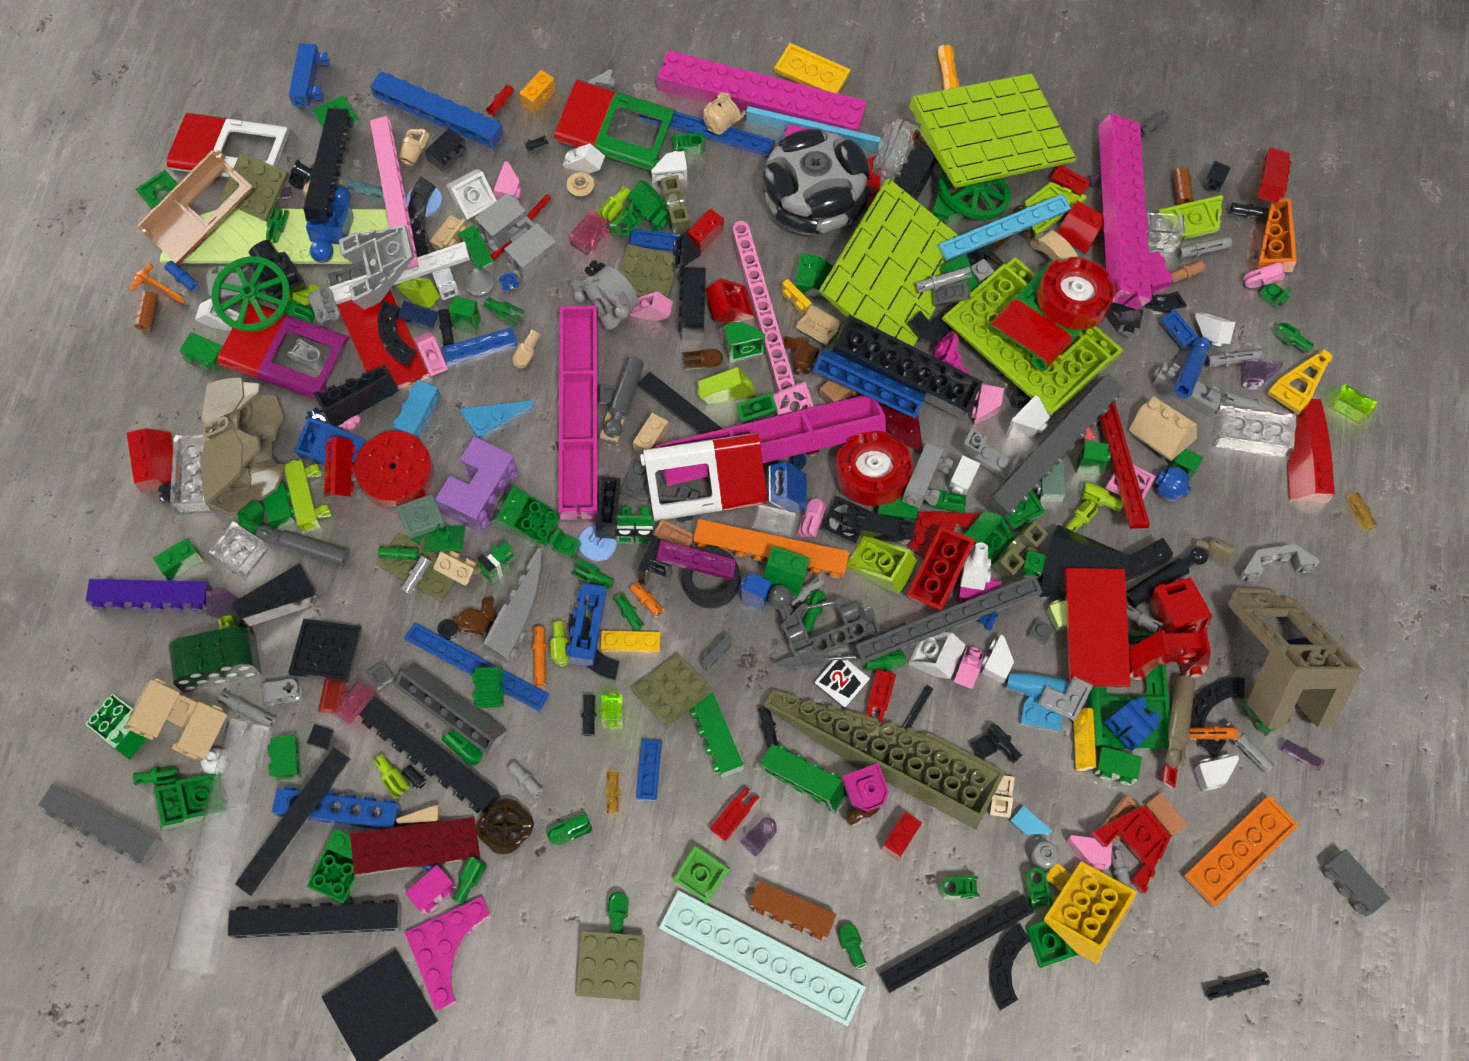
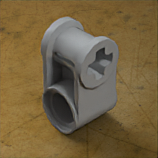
M321 286L309 294V301L315 313V318L319 323L339 319L340 312L333 297V292L329 287Z
M299 338L296 340L292 350L287 352L288 357L293 361L313 370H319L325 364L319 349Z
M292 679L263 683V705L276 706L282 703L297 701L302 697L303 689Z

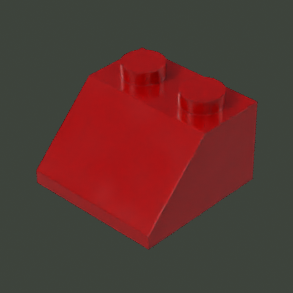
M1077 200L1057 233L1072 247L1086 254L1104 229L1103 215Z
M720 278L705 289L714 321L728 324L754 317L745 285Z

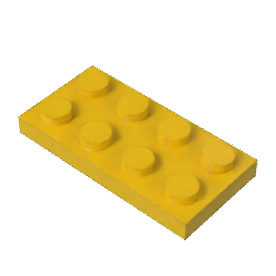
M789 43L774 67V72L802 85L838 94L849 77L851 69Z

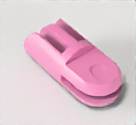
M1278 262L1247 273L1244 276L1245 286L1256 288L1283 280L1285 278L1283 266Z
M812 499L808 503L798 529V536L816 538L826 509L825 503L821 499Z

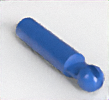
M1206 337L1195 338L1192 342V349L1189 350L1174 386V392L1180 398H1188L1194 391L1206 360V352L1210 349V341Z

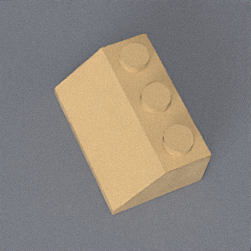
M1152 397L1140 408L1128 432L1171 461L1197 439V424L1158 398Z

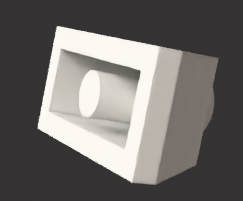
M684 151L666 153L651 170L652 183L661 182V178L675 175L679 176V180L687 179Z
M212 299L200 304L195 320L210 328L232 330L215 312ZM230 308L224 311L230 319L237 320L238 312Z
M1196 313L1195 317L1203 337L1209 339L1212 345L1222 346V343L1230 344L1235 322L1207 313Z
M962 456L948 489L953 493L967 495L976 477L980 463Z

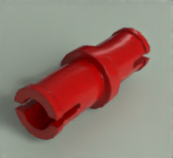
M505 84L500 93L493 97L494 100L486 108L489 115L495 116L500 108L507 104L508 98L514 93L512 86Z

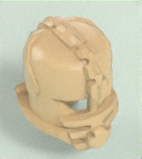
M724 92L717 95L718 98L713 102H709L703 110V120L708 130L717 135L722 134L746 114V110L740 113L736 104L731 100V94Z

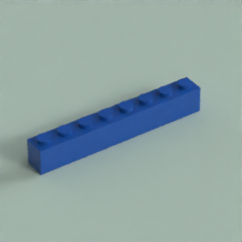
M380 71L370 86L373 97L443 128H450L457 134L493 150L504 134L502 123L498 120L485 117L482 113H476L466 106L454 103L450 99L446 100L436 93H430L422 87L414 86L406 80L394 77L390 73Z

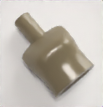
M1198 539L1195 545L1205 549L1209 559L1219 560L1224 563L1228 562L1234 549L1233 545L1221 539H1212L1210 543Z

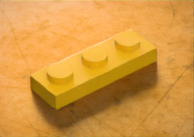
M602 631L601 652L660 653L661 632Z
M1084 708L1081 709L1076 721L1073 720L1076 770L1078 771L1096 768L1093 709Z

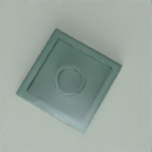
M433 494L396 506L409 539L437 530L439 524L440 528L445 527V522Z

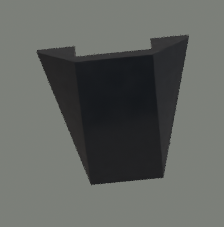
M1058 525L1051 536L1044 564L1041 589L1043 593L1041 598H1048V596L1066 597L1064 572L1066 568L1125 569L1126 582L1131 556Z

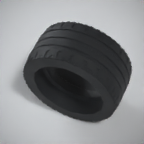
M705 547L699 549L735 559L730 553L721 548ZM737 561L734 576L730 580L728 587L714 594L698 590L692 581L694 570L683 568L682 584L684 591L694 604L702 608H721L730 603L739 590L740 569Z

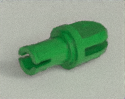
M1280 323L1275 329L1276 336L1289 346L1295 345L1306 353L1314 346V343L1301 335L1299 329L1288 323Z
M813 590L810 592L806 604L812 605L826 601L825 593L820 590ZM822 607L806 611L802 623L807 632L813 631L817 616L819 617L823 613Z
M898 650L865 663L864 668L866 671L881 668L885 671L899 669L906 664L907 657L903 651Z
M154 766L151 771L133 773V781L136 780L133 783L135 786L153 783L156 787L165 783H171L179 779L180 773H177L179 769L176 766Z
M614 892L608 899L607 916L611 919L610 932L623 933V921L628 917L629 901L623 892Z
M844 923L838 930L839 940L843 950L850 954L855 969H861L867 965L861 950L863 941L855 925Z

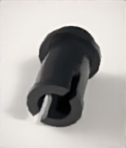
M545 135L534 140L528 139V142L525 143L529 153H535V150L549 146Z
M411 764L403 769L402 775L413 784L412 787L414 789L421 790L427 784L426 777L424 775L421 776Z

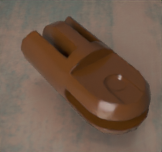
M717 349L682 352V356L685 357L683 359V364H685L684 371L717 367L723 361V355Z

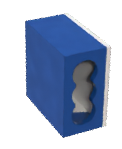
M787 461L769 466V502L788 513L806 510L807 474Z

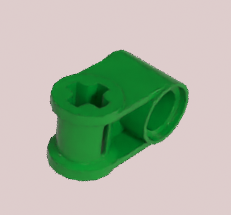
M701 133L676 134L671 137L674 147L672 152L684 151L686 157L699 156L705 151L704 136Z
M630 204L610 223L609 231L613 236H626L644 218L639 216L634 209V205Z
M251 500L237 513V528L248 531L254 538L256 537L255 531L258 526L264 524V509L259 502Z
M1040 868L1029 870L1024 876L1028 903L1032 910L1046 905L1052 907L1053 900L1045 872ZM1032 873H1035L1039 876V883L1032 882Z
M978 876L948 877L940 883L938 888L939 894L944 899L980 898V894L977 893L976 881ZM946 883L951 884L953 886V893H949L945 890Z

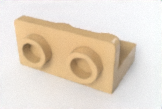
M450 215L430 240L432 246L441 250L458 244L460 240L458 232L469 228L467 220L462 218L460 221Z

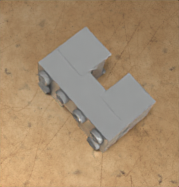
M506 193L475 217L476 229L483 241L493 252H496L509 241L512 242L504 249L510 258L506 265L524 284L557 259L555 237L551 233L548 234L538 223L536 225L533 224L526 216V210L515 196L512 197L509 193Z

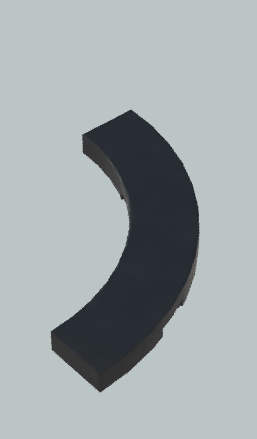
M420 176L411 192L408 206L418 257L436 251L428 238L425 227L427 204L436 186Z

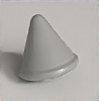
M474 268L464 278L465 289L475 296L489 293L494 285L492 274L485 269Z

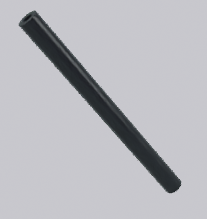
M926 685L902 728H911L932 693V687ZM888 753L882 761L886 765L890 753Z

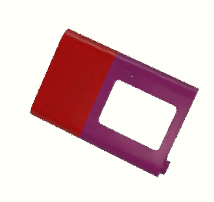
M249 303L244 324L261 322L252 303ZM260 305L267 319L276 311ZM284 314L276 324L262 331L242 332L232 328L219 352L217 363L220 366L316 400L313 393L316 391L322 393L328 390L326 384L350 337ZM290 332L332 348L317 378L273 363V359L287 333Z

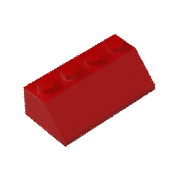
M940 526L908 591L907 596L911 601L929 609L942 611L976 541Z

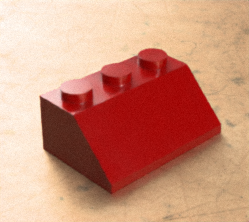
M144 428L126 433L134 484L141 492L157 489L163 484L167 486V482L179 484L171 432Z
M331 437L326 440L324 497L349 498L354 492V483L351 482V475H354L352 456L355 455V445L352 444L351 439Z

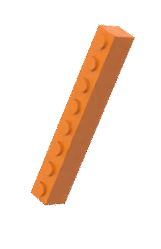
M698 519L693 540L699 549L717 547L727 552L735 553L734 556L739 558L753 557V560L758 562L768 560L772 546L809 557L811 559L808 567L810 573L821 575V572L828 573L829 577L840 579V576H845L850 553L845 550Z

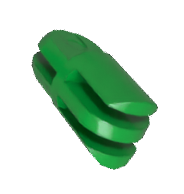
M272 207L266 224V240H273V243L279 241L290 212L288 210H284L283 214L282 209L278 208L275 212V208Z

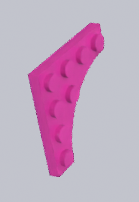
M482 896L405 932L436 1011H440L457 1002L452 984V967L456 954L465 936L482 921L491 917Z

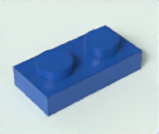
M1176 310L1160 320V324L1182 349L1190 345L1198 337Z

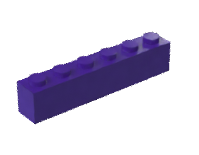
M89 579L86 602L95 610L112 608L121 611L124 608H131L135 611H143V609L163 611V609H170L181 612L183 609H190L193 612H202V610H209L212 587L207 581Z

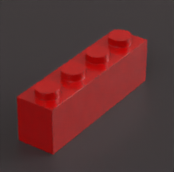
M1269 147L1263 161L1257 198L1278 204L1280 198L1285 197L1287 192L1286 186L1289 181V168L1292 162L1289 160V152Z

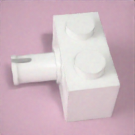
M979 542L975 545V548H972L961 571L960 587L984 590L985 584L990 582L991 571L988 570H990L991 559L988 558V546L985 543Z

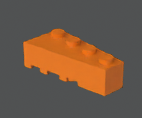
M1291 198L1280 199L1278 204L1271 202L1256 270L1278 262L1282 264L1284 272H1293L1297 260Z

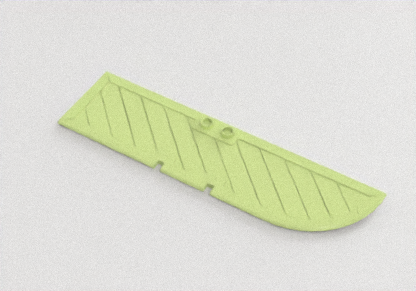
M234 208L181 263L229 264L239 258L250 256L249 250L255 244L266 240L267 222ZM282 209L283 214L284 210H288L290 213L279 241L273 243L278 252H286L293 264H353L342 255L340 244H331L334 252L329 261L325 263L315 261L310 255V246L313 242L310 241L306 230L307 221L304 209ZM352 209L354 219L349 235L355 232L368 233L369 230L381 231L384 228H389L386 209ZM216 210L199 216L203 220H207ZM162 251L159 262L167 263L169 261H172Z

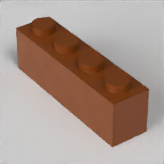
M759 881L750 902V908L753 909V913L759 916H764V914L771 916L772 921L781 925L785 922L791 925V929L796 932L802 933L806 931L810 933L811 938L822 941V939L827 940L837 915Z

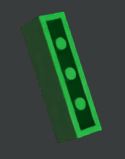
M711 693L689 711L692 719H697L699 726H696L700 738H705L707 744H704L707 755H712L714 760L711 763L715 774L719 773L722 779L743 770L744 764L715 695Z

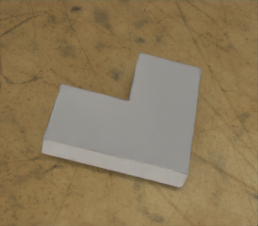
M1073 676L1065 693L1046 686L1038 704L1076 721L1093 685Z

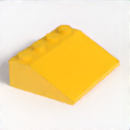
M1081 861L1046 914L1044 921L1077 954L1098 964L1130 911L1137 891Z

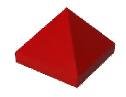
M1165 763L1158 776L1163 783L1175 789L1178 769L1172 768L1168 763Z

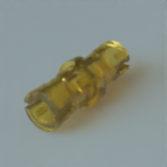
M1355 492L1351 494L1348 500L1353 505L1356 516L1361 519L1366 530H1371L1378 526L1370 512L1371 508L1363 501L1360 493Z
M611 771L606 773V813L618 814L620 813L619 796L621 795V790H619V772Z

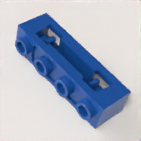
M583 583L582 590L578 589L577 601H579V606L574 609L573 619H576L575 626H571L570 630L572 643L568 644L566 656H569L570 663L594 666L607 594L606 586ZM586 602H588V609L594 610L589 633V650L587 649L588 640L582 639L586 618Z

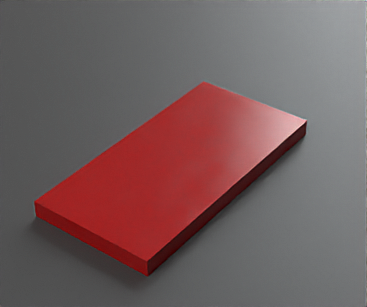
M391 290L388 291L380 303L365 310L352 300L337 305L366 372L385 365L398 389L416 383L417 380L421 381L429 377L405 321L397 320L398 334L404 343L417 351L409 368L394 360L381 342L378 333L380 307L383 301L397 306Z
M1066 568L1064 572L1069 684L1073 676L1091 683L1093 687H1130L1125 569Z

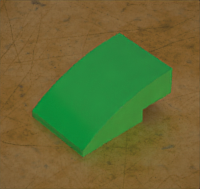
M218 773L178 780L175 784L155 787L153 789L161 831L196 823L226 812Z

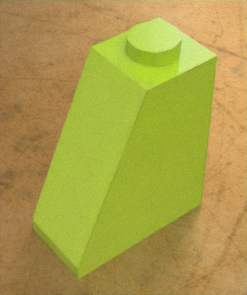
M739 367L698 381V396L708 404L756 396L753 380Z

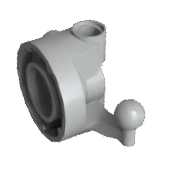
M605 266L598 273L585 280L571 281L574 289L573 298L577 302H583L588 295L593 304L597 306L598 317L605 330L615 328L622 319L627 318L629 313L638 306V297L630 282L611 266Z

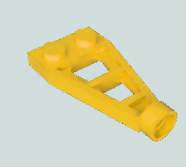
M1321 350L1318 354L1281 377L1268 391L1267 395L1299 415L1310 403L1326 366L1332 361L1331 353ZM1308 367L1317 371L1313 379L1303 373ZM1299 378L1307 383L1308 386L1305 392L1301 393L1289 384Z

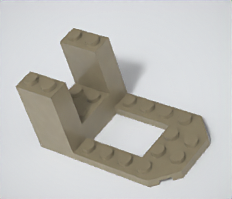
M1236 588L1229 600L1228 606L1244 622V625L1255 634V637L1265 645V648L1270 651L1249 696L1247 705L1263 724L1270 729L1285 728L1296 704L1318 728L1335 727L1362 668L1295 599L1289 596L1286 599L1275 595L1277 591L1270 588ZM1263 616L1288 617L1293 625L1313 645H1289Z

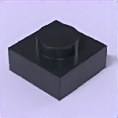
M987 735L969 744L974 755L982 760L997 753Z

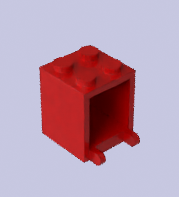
M1191 577L1186 579L1180 578L1167 585L1161 584L1154 589L1149 609L1154 619L1164 624L1162 630H1165V634L1197 633L1203 628L1208 629L1212 614Z

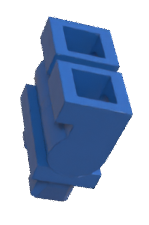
M1142 697L1131 700L1104 722L1116 736L1126 728L1128 729L1119 739L1131 752L1158 727L1157 724L1161 720V717L1154 711L1147 715L1143 710L1147 706V702Z

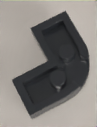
M921 310L916 312L906 323L920 341L929 343L940 341L952 329L942 320L943 313L938 314L930 322Z

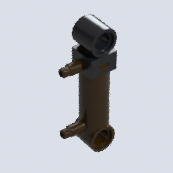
M1018 205L1013 209V212L1010 215L1017 213L1021 210H1024L1028 207L1024 205ZM1028 229L1020 232L1029 239L1033 237V234ZM1015 234L967 253L970 265L973 266L982 259H985L987 263L991 260L998 266H1002L1003 261L995 255V252Z

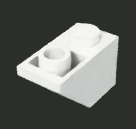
M591 144L569 150L565 155L563 166L590 174L600 170L605 155Z
M1000 635L998 640H993L989 648L992 651L990 657L985 656L981 666L984 669L981 674L1003 684L1014 660L1005 637Z
M1230 754L1218 757L1219 760L1212 761L1211 758L1199 761L1200 764L1194 770L1201 791L1221 788L1225 785L1239 760L1238 755L1231 757Z

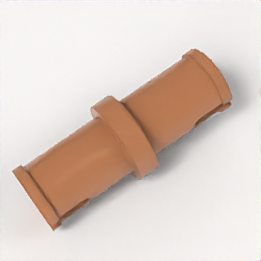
M1201 260L1188 266L1184 265L1181 269L1171 272L1173 278L1171 284L1182 279H1189L1192 275L1205 271L1203 261Z

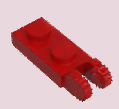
M877 669L867 705L868 711L866 716L872 717L873 709L880 711L877 719L882 723L884 714L887 712L896 674Z
M745 787L739 796L733 799L710 828V831L725 843L760 799L758 795H755L747 806L741 801L749 794L750 789L748 787Z

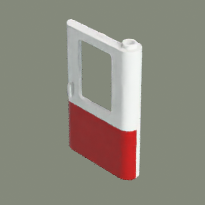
M187 112L168 153L167 168L190 172L212 149L215 152L219 150L222 153L230 132L276 138L269 158L265 163L277 167L291 129L283 126ZM225 156L224 160L234 168L238 158ZM224 171L218 177L229 178L230 175Z
M759 433L643 450L644 454H640L642 466L646 465L654 521L767 504ZM704 463L708 464L712 495L710 497L666 504L659 502L655 478L656 471Z

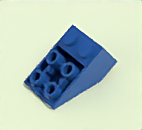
M308 417L294 452L302 459L325 466L326 440L331 437L351 439L352 444L355 445V455L352 456V463L355 464L356 456L366 440L328 423Z

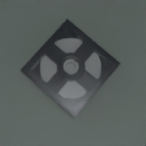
M837 496L820 530L855 546L860 535L842 532V525H840L841 515L849 508L861 509L869 513L872 511Z

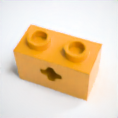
M540 70L519 93L521 106L536 114L556 92L555 78Z

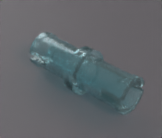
M349 178L347 181V189L361 192L365 196L367 194L378 198L383 196L382 187L372 185L368 181L361 182Z

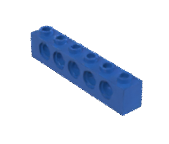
M825 348L822 350L813 369L816 373L913 418H916L926 396Z
M284 786V789L277 788L272 813L277 817H283L301 791H296V788ZM328 791L321 801V807L315 810L307 820L376 830L398 827L396 819L400 818L401 807L396 804L397 801L384 799V802L376 801V798L373 797L357 799L355 795L344 794V797L336 796L334 792ZM337 804H342L341 810L339 812L334 813V806ZM361 806V813L358 815H353V810L356 807ZM382 809L381 816L373 818L374 811Z

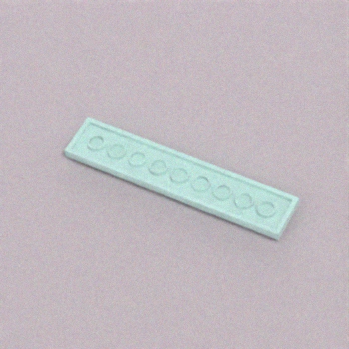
M679 890L659 927L665 933L848 1027L866 989L865 986Z

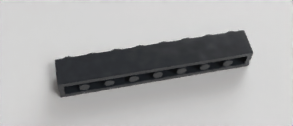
M327 109L303 207L306 221L328 222L329 216L333 214L332 203L336 201L335 191L339 188L338 178L342 176L341 165L345 163L344 152L348 150L347 140H350V128L353 127V117H350L349 109Z
M374 696L360 712L361 723L366 728L371 730L373 727L378 731L376 735L385 742L387 739L392 742L391 747L398 753L405 752L408 755L407 759L415 766L418 763L423 766L422 771L429 777L434 775L439 779L438 783L446 790L451 788L455 791L453 795L461 802L464 799L469 802L470 805L468 807L475 813L482 812L484 814L499 799L500 794L496 789Z
M387 899L383 900V903L376 904L373 900L362 901V904H354L352 901L341 902V905L323 902L320 903V906L301 903L299 907L280 904L278 908H270L269 905H259L257 909H249L248 906H238L236 910H229L227 936L232 939L401 931V905L396 903V900Z

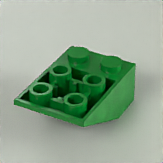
M513 485L505 490L490 522L506 532L546 547L560 516L559 512Z
M112 693L85 725L130 760L148 738L123 728L133 708Z
M334 829L306 886L342 903L346 902L362 877H354L348 834Z

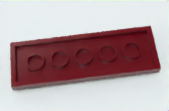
M474 817L350 833L349 835L354 877L468 861L470 857L480 858Z

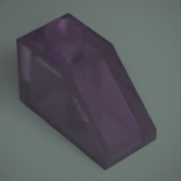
M1246 359L1241 366V387L1252 390L1260 389L1278 374L1283 366V362Z
M214 588L212 591H206L207 614L212 620L230 615L232 602L239 598L224 588Z

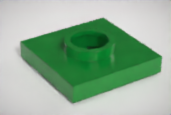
M164 170L135 190L147 205L153 209L162 200L157 199V194L160 191L170 192L177 183Z

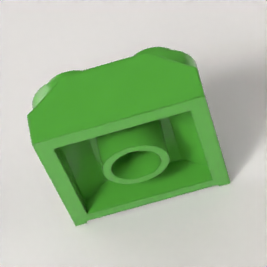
M695 845L673 881L679 883L702 899L704 903L708 904L731 868L709 851Z

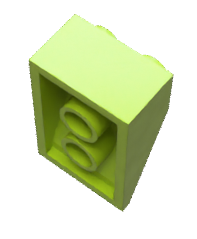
M863 536L849 558L846 568L886 590L900 594L917 566L918 561L911 550Z

